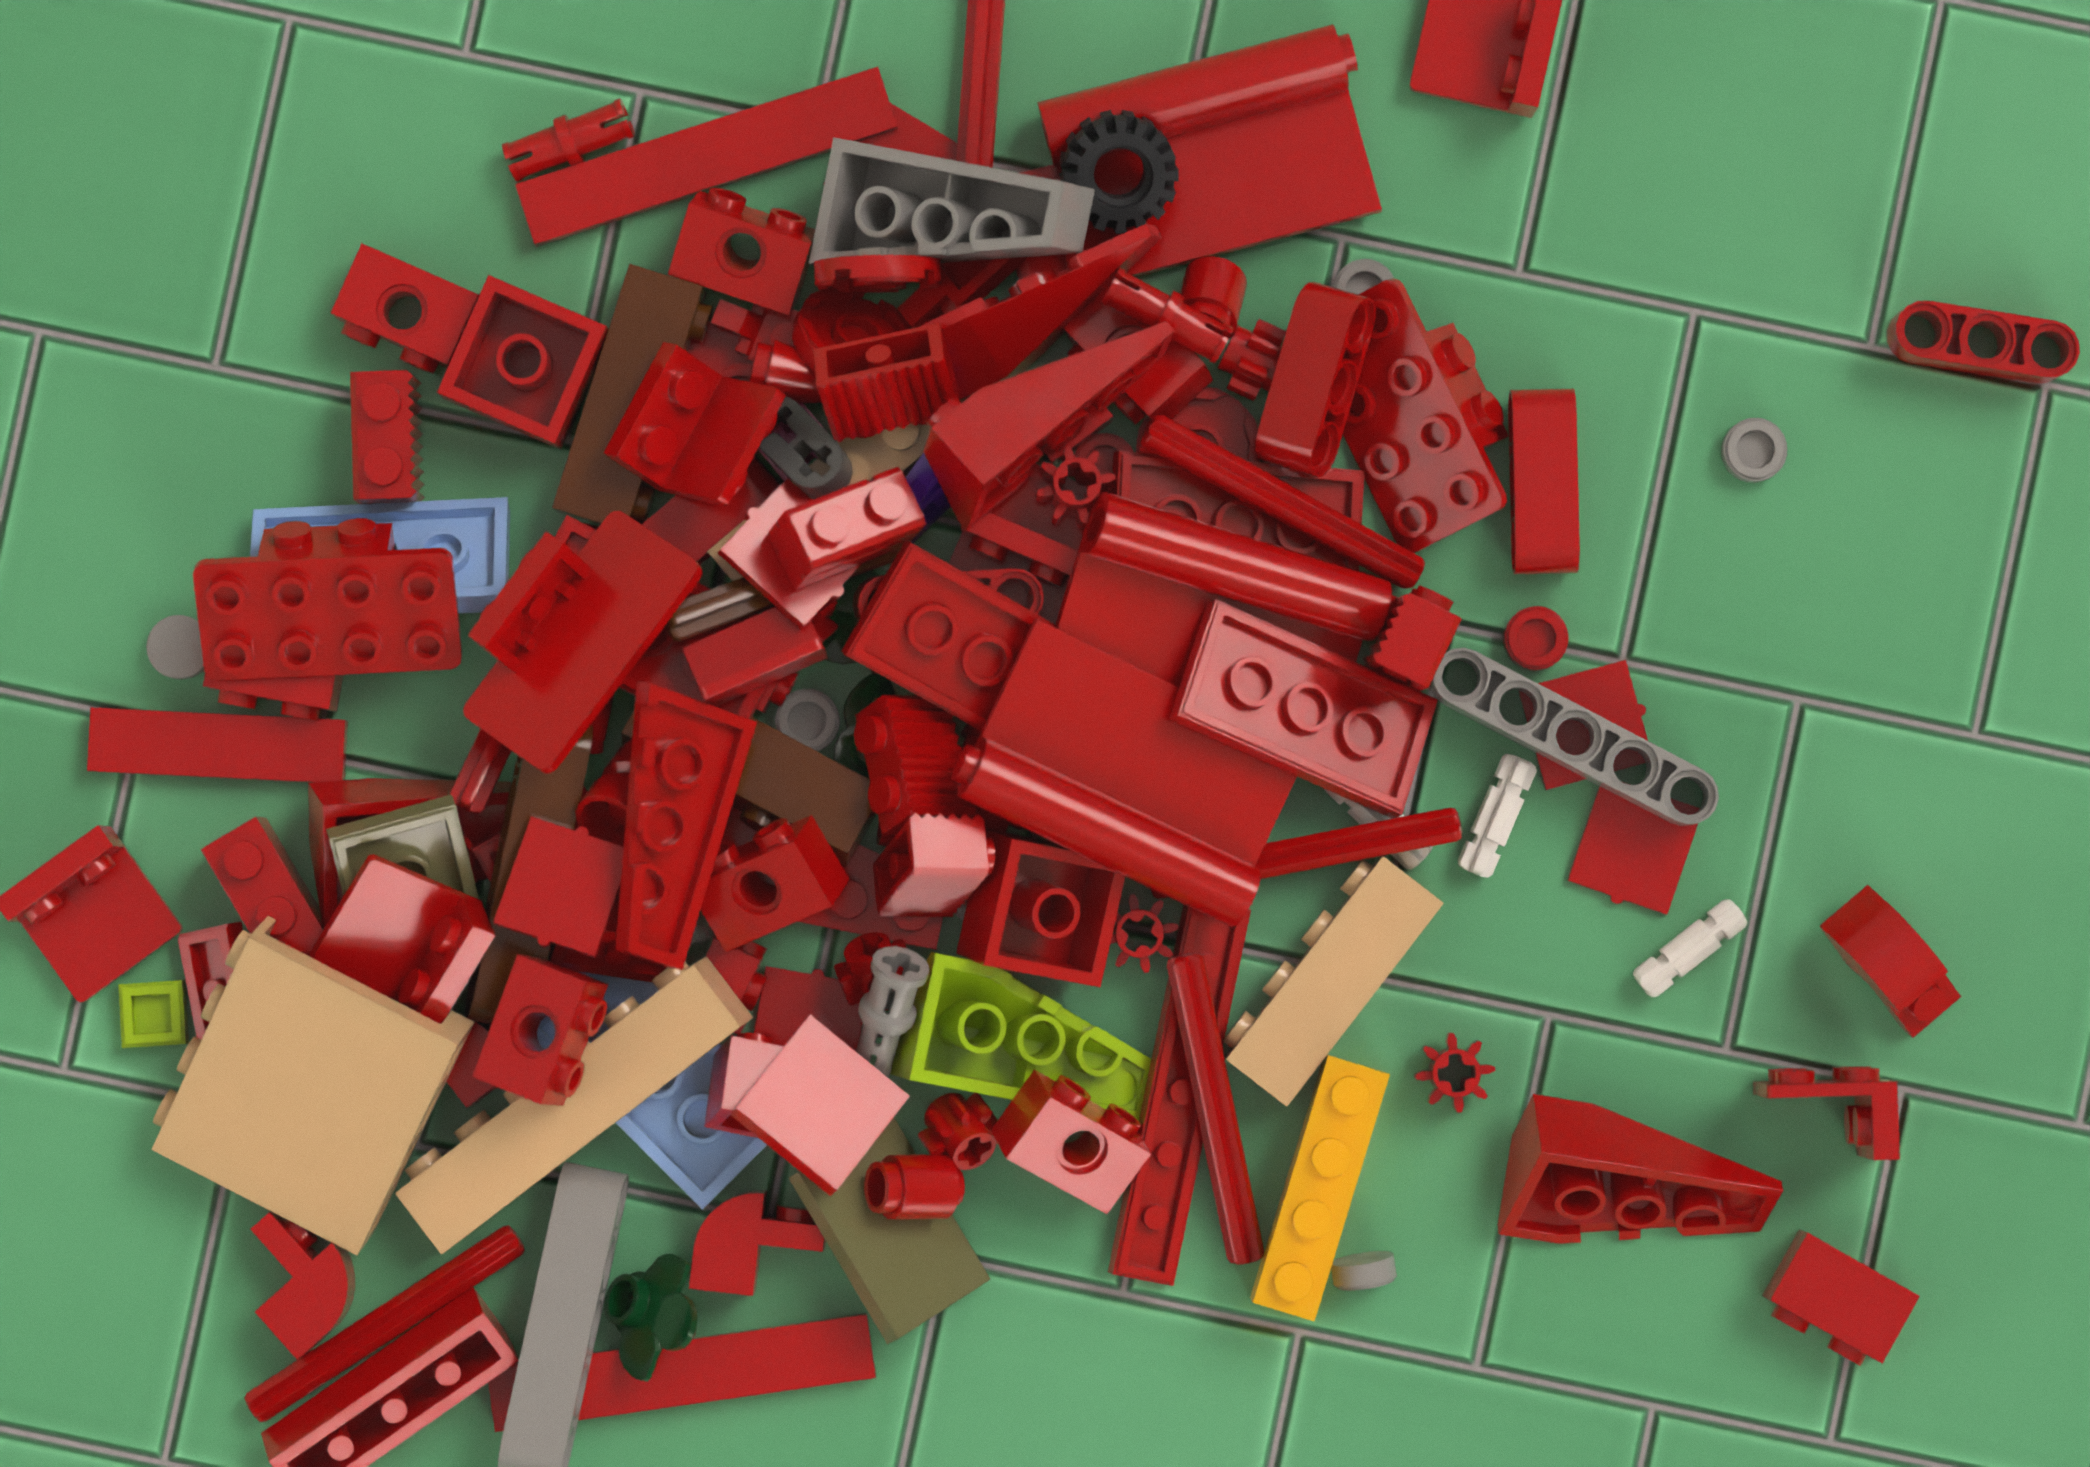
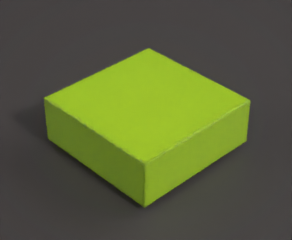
M185 980L118 984L122 1048L189 1044Z

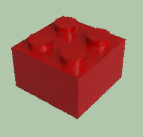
M488 275L437 393L449 402L561 450L593 379L609 329L606 325Z
M985 829L986 836H990L994 841V869L988 877H984V882L981 881L980 886H977L976 891L968 898L956 954L984 966L1101 988L1126 876L1054 842Z

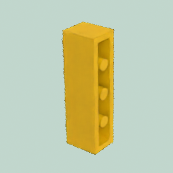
M1327 1055L1322 1061L1266 1243L1264 1256L1251 1292L1250 1299L1253 1303L1315 1322L1390 1074L1331 1055Z

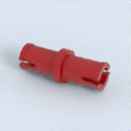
M621 98L614 100L613 103L568 119L566 114L553 119L554 125L510 143H503L502 150L506 160L510 159L512 161L532 153L531 157L508 165L515 181H522L525 177L567 161L571 166L584 162L583 155L626 138L631 139L635 137L631 121L624 120L605 128V124L629 115Z
M1121 267L1117 270L1100 303L1121 312L1147 327L1166 321L1175 330L1171 340L1202 355L1213 364L1218 360L1234 329L1232 326H1226L1183 303L1185 296L1173 290L1168 295L1128 274Z

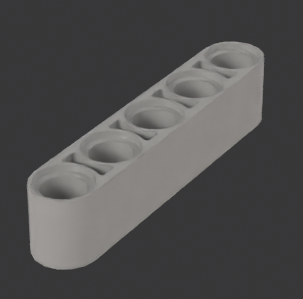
M1455 648L1445 653L1430 684V689L1434 697L1448 708L1586 778V780L1611 791L1670 823L1679 826L1698 824L1709 818L1715 811L1719 800L1718 786L1713 777L1703 769L1477 651L1468 648ZM1462 661L1468 663L1474 669L1477 682L1475 689L1470 694L1459 696L1452 694L1446 689L1442 674L1444 667L1448 663ZM1507 691H1522L1530 697L1534 711L1532 718L1525 725L1516 726L1503 719L1499 703L1501 697ZM1573 719L1580 721L1589 731V746L1581 755L1567 754L1557 743L1556 733L1558 727L1565 720ZM1631 749L1643 756L1646 762V773L1640 783L1636 785L1625 784L1614 773L1613 763L1616 755L1621 750ZM1680 779L1694 781L1702 791L1703 801L1701 807L1692 815L1680 813L1671 802L1670 793L1672 787Z
M564 1162L562 1166L502 1435L498 1467H568L627 1197L629 1175L626 1173L571 1162Z

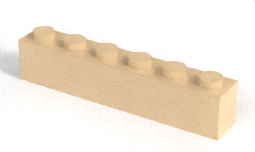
M707 956L690 967L685 961L683 970L667 968L652 980L659 990L641 1005L631 996L605 1016L603 1022L609 1029L593 1042H587L580 1060L584 1062L583 1078L576 1092L571 1097L566 1098L564 1106L540 1105L507 1091L503 1096L510 1105L491 1119L487 1112L482 1110L454 1132L461 1142L443 1157L434 1147L404 1170L411 1181L395 1194L441 1255L753 1018Z

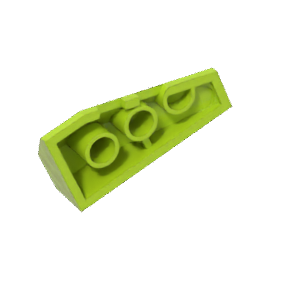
M931 952L926 960L929 965L927 981L923 986L918 987L913 1003L916 1008V1019L913 1026L900 1036L892 1063L891 1075L912 1081L1013 1100L1035 1069L1054 1081L1060 1075L1066 1076L1083 1087L1091 1096L1090 1101L1104 1109L1109 1104H1115L1129 1112L1139 1121L1151 1058L1103 1029L1088 1023L1063 1008L1061 1004L1048 996L1038 993L1013 978V975L1003 969L984 966L969 959Z

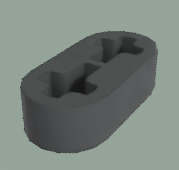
M785 396L777 412V421L780 420L782 423L788 424L796 437L788 444L779 434L771 431L762 440L759 446L761 451L800 490L812 499L848 486L853 470L852 462L837 441L796 401ZM812 452L822 462L829 465L830 470L825 475L821 476L819 473L813 472L804 460Z

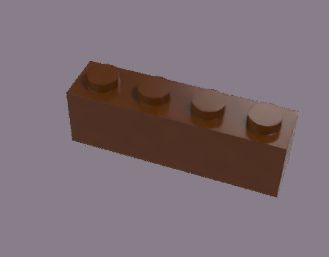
M629 264L552 505L556 512L599 526L613 511H622L640 524L647 520L655 488L647 486L645 481L603 453L662 343L677 344L688 351L691 339L703 342L713 311V306L704 303L707 293L703 286Z
M634 711L621 732L622 745L632 740ZM752 717L751 720L756 721L757 725L732 807L742 812L739 817L740 820L758 832L764 826L781 818H786L789 824L813 815L841 865L847 868L877 814L872 811L868 802L870 779Z

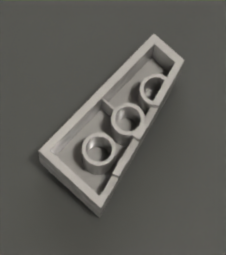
M833 137L809 264L814 265V261L825 258L856 255L931 256L941 259V263L1081 253L1083 252L1095 189L1048 178Z

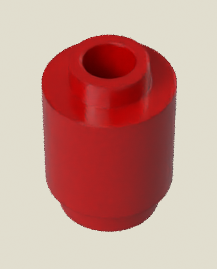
M1215 256L1202 257L1191 262L1186 268L1180 294L1185 296L1183 303L1226 326H1232L1234 329L1228 338L1230 339L1237 329L1247 288V279L1244 272L1235 263L1227 259Z
M945 1154L887 1155L882 1161H875L870 1164L864 1180V1194L869 1209L873 1213H882L885 1218L890 1220L947 1219L954 1213L957 1205L962 1202L965 1193V1181L961 1170L956 1167L953 1159Z

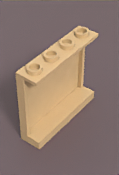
M267 916L252 934L242 930L227 956L225 965L234 970L226 987L218 983L204 1006L201 1018L210 1023L202 1040L194 1036L179 1061L177 1071L184 1074L185 1077L178 1092L172 1089L167 1092L154 1116L153 1123L161 1127V1130L151 1150L331 1243L358 1255L375 1232L474 1025V1021L451 1010L442 1024L437 1023L270 937L269 935L276 920Z

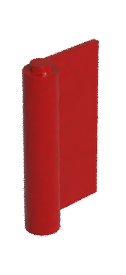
M1333 24L1037 102L1053 166H1056L1059 181H1061L1059 175L1061 173V165L1059 160L1061 151L1066 152L1068 147L1066 139L1071 132L1077 134L1082 129L1080 123L1088 117L1092 122L1100 119L1099 112L1111 110L1113 115H1121L1122 110L1133 112L1135 117L1142 119L1144 116L1152 121L1154 126L1161 130L1168 140L1176 157L1175 164L1179 170V181L1174 182L1176 194L1172 203L1168 200L1163 206L1165 213L1158 220L1155 216L1146 220L1147 224L1157 226L1162 238L1127 271L1128 274L1134 277L1188 264L1198 258L1218 256L1382 212L1348 90L1349 80L1347 73L1358 70L1353 44L1348 33L1338 36ZM1127 149L1110 150L1100 157L1095 166V183L1100 189L1109 194L1121 195L1128 193L1139 184L1142 178V160L1137 154ZM1089 221L1083 251L1121 234H1115L1114 229L1106 227L1105 232L1098 230ZM1136 226L1126 227L1127 232L1135 229Z
M1103 492L1098 496L1090 511L1088 523L1083 532L1055 628L1174 686L1180 687L1206 604L1214 599L1220 600L1354 662L1357 661L1362 641H1372L1380 632L1385 631V621L1393 618L1390 610L1398 607L1395 600L1397 597L1392 595L1391 583L1388 580L1118 495Z
M1034 619L975 746L967 744L954 765L951 779L959 783L957 788V796L1234 927L1242 921L1254 901L1261 881V870L1255 867L1297 776L1169 720L1179 687L1038 619Z

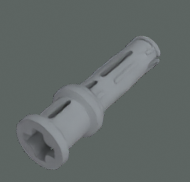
M897 946L883 947L875 952L871 961V971L874 974L870 992L865 993L859 1003V1015L863 1022V1028L856 1052L869 1063L872 1055H876L877 1059L874 1067L887 1077L891 1073L892 1063L901 1034L906 1033L915 1022L916 1008L913 1003L917 989L924 985L929 975V965L922 956L912 950ZM899 966L903 968L902 975L896 974ZM885 1009H889L890 1012L886 1013ZM878 1037L882 1038V1042L880 1044L876 1043Z

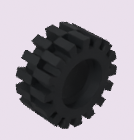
M1111 110L1099 112L1101 118L1092 122L1088 117L1080 123L1082 129L1077 134L1070 133L1066 139L1068 145L1066 152L1061 151L1059 160L1061 173L1059 175L1060 180L1063 182L1095 189L1089 221L1092 222L1094 228L1105 232L1106 227L1114 229L1115 234H1124L1127 232L1126 227L1136 226L1137 228L1147 224L1146 220L1152 216H1155L1158 220L1165 213L1164 204L1167 200L1172 203L1176 194L1174 182L1179 181V170L1175 164L1176 157L1162 131L1154 126L1152 121L1144 116L1142 119H1139L1131 111L1122 110L1121 115H1113ZM1113 149L1130 150L1142 160L1143 174L1139 184L1130 192L1121 195L1109 194L1100 189L1094 179L1095 166L1100 157Z

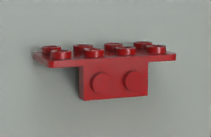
M1391 278L1358 294L1374 301L1376 319L1343 435L1360 470H1365L1364 478L1396 544L1416 553L1505 507L1507 503L1506 492L1484 449L1509 437L1503 425L1504 414L1499 401L1490 391L1486 390L1475 368L1476 357L1469 341L1462 334L1458 333L1454 323L1426 331L1405 286L1400 280Z
M622 511L611 512L578 555L546 531L534 548L525 554L519 564V568L494 601L484 608L478 622L468 633V636L494 657L497 662L465 703L463 708L464 716L542 773L549 774L554 772L702 576V567L693 558Z
M366 518L345 520L336 526L311 527L308 523L301 521H290L281 523L273 529H264L258 556L202 559L194 567L193 583L204 672L208 678L222 681L455 669L462 660V642L453 556L445 548L394 550L392 523L376 524L373 520Z

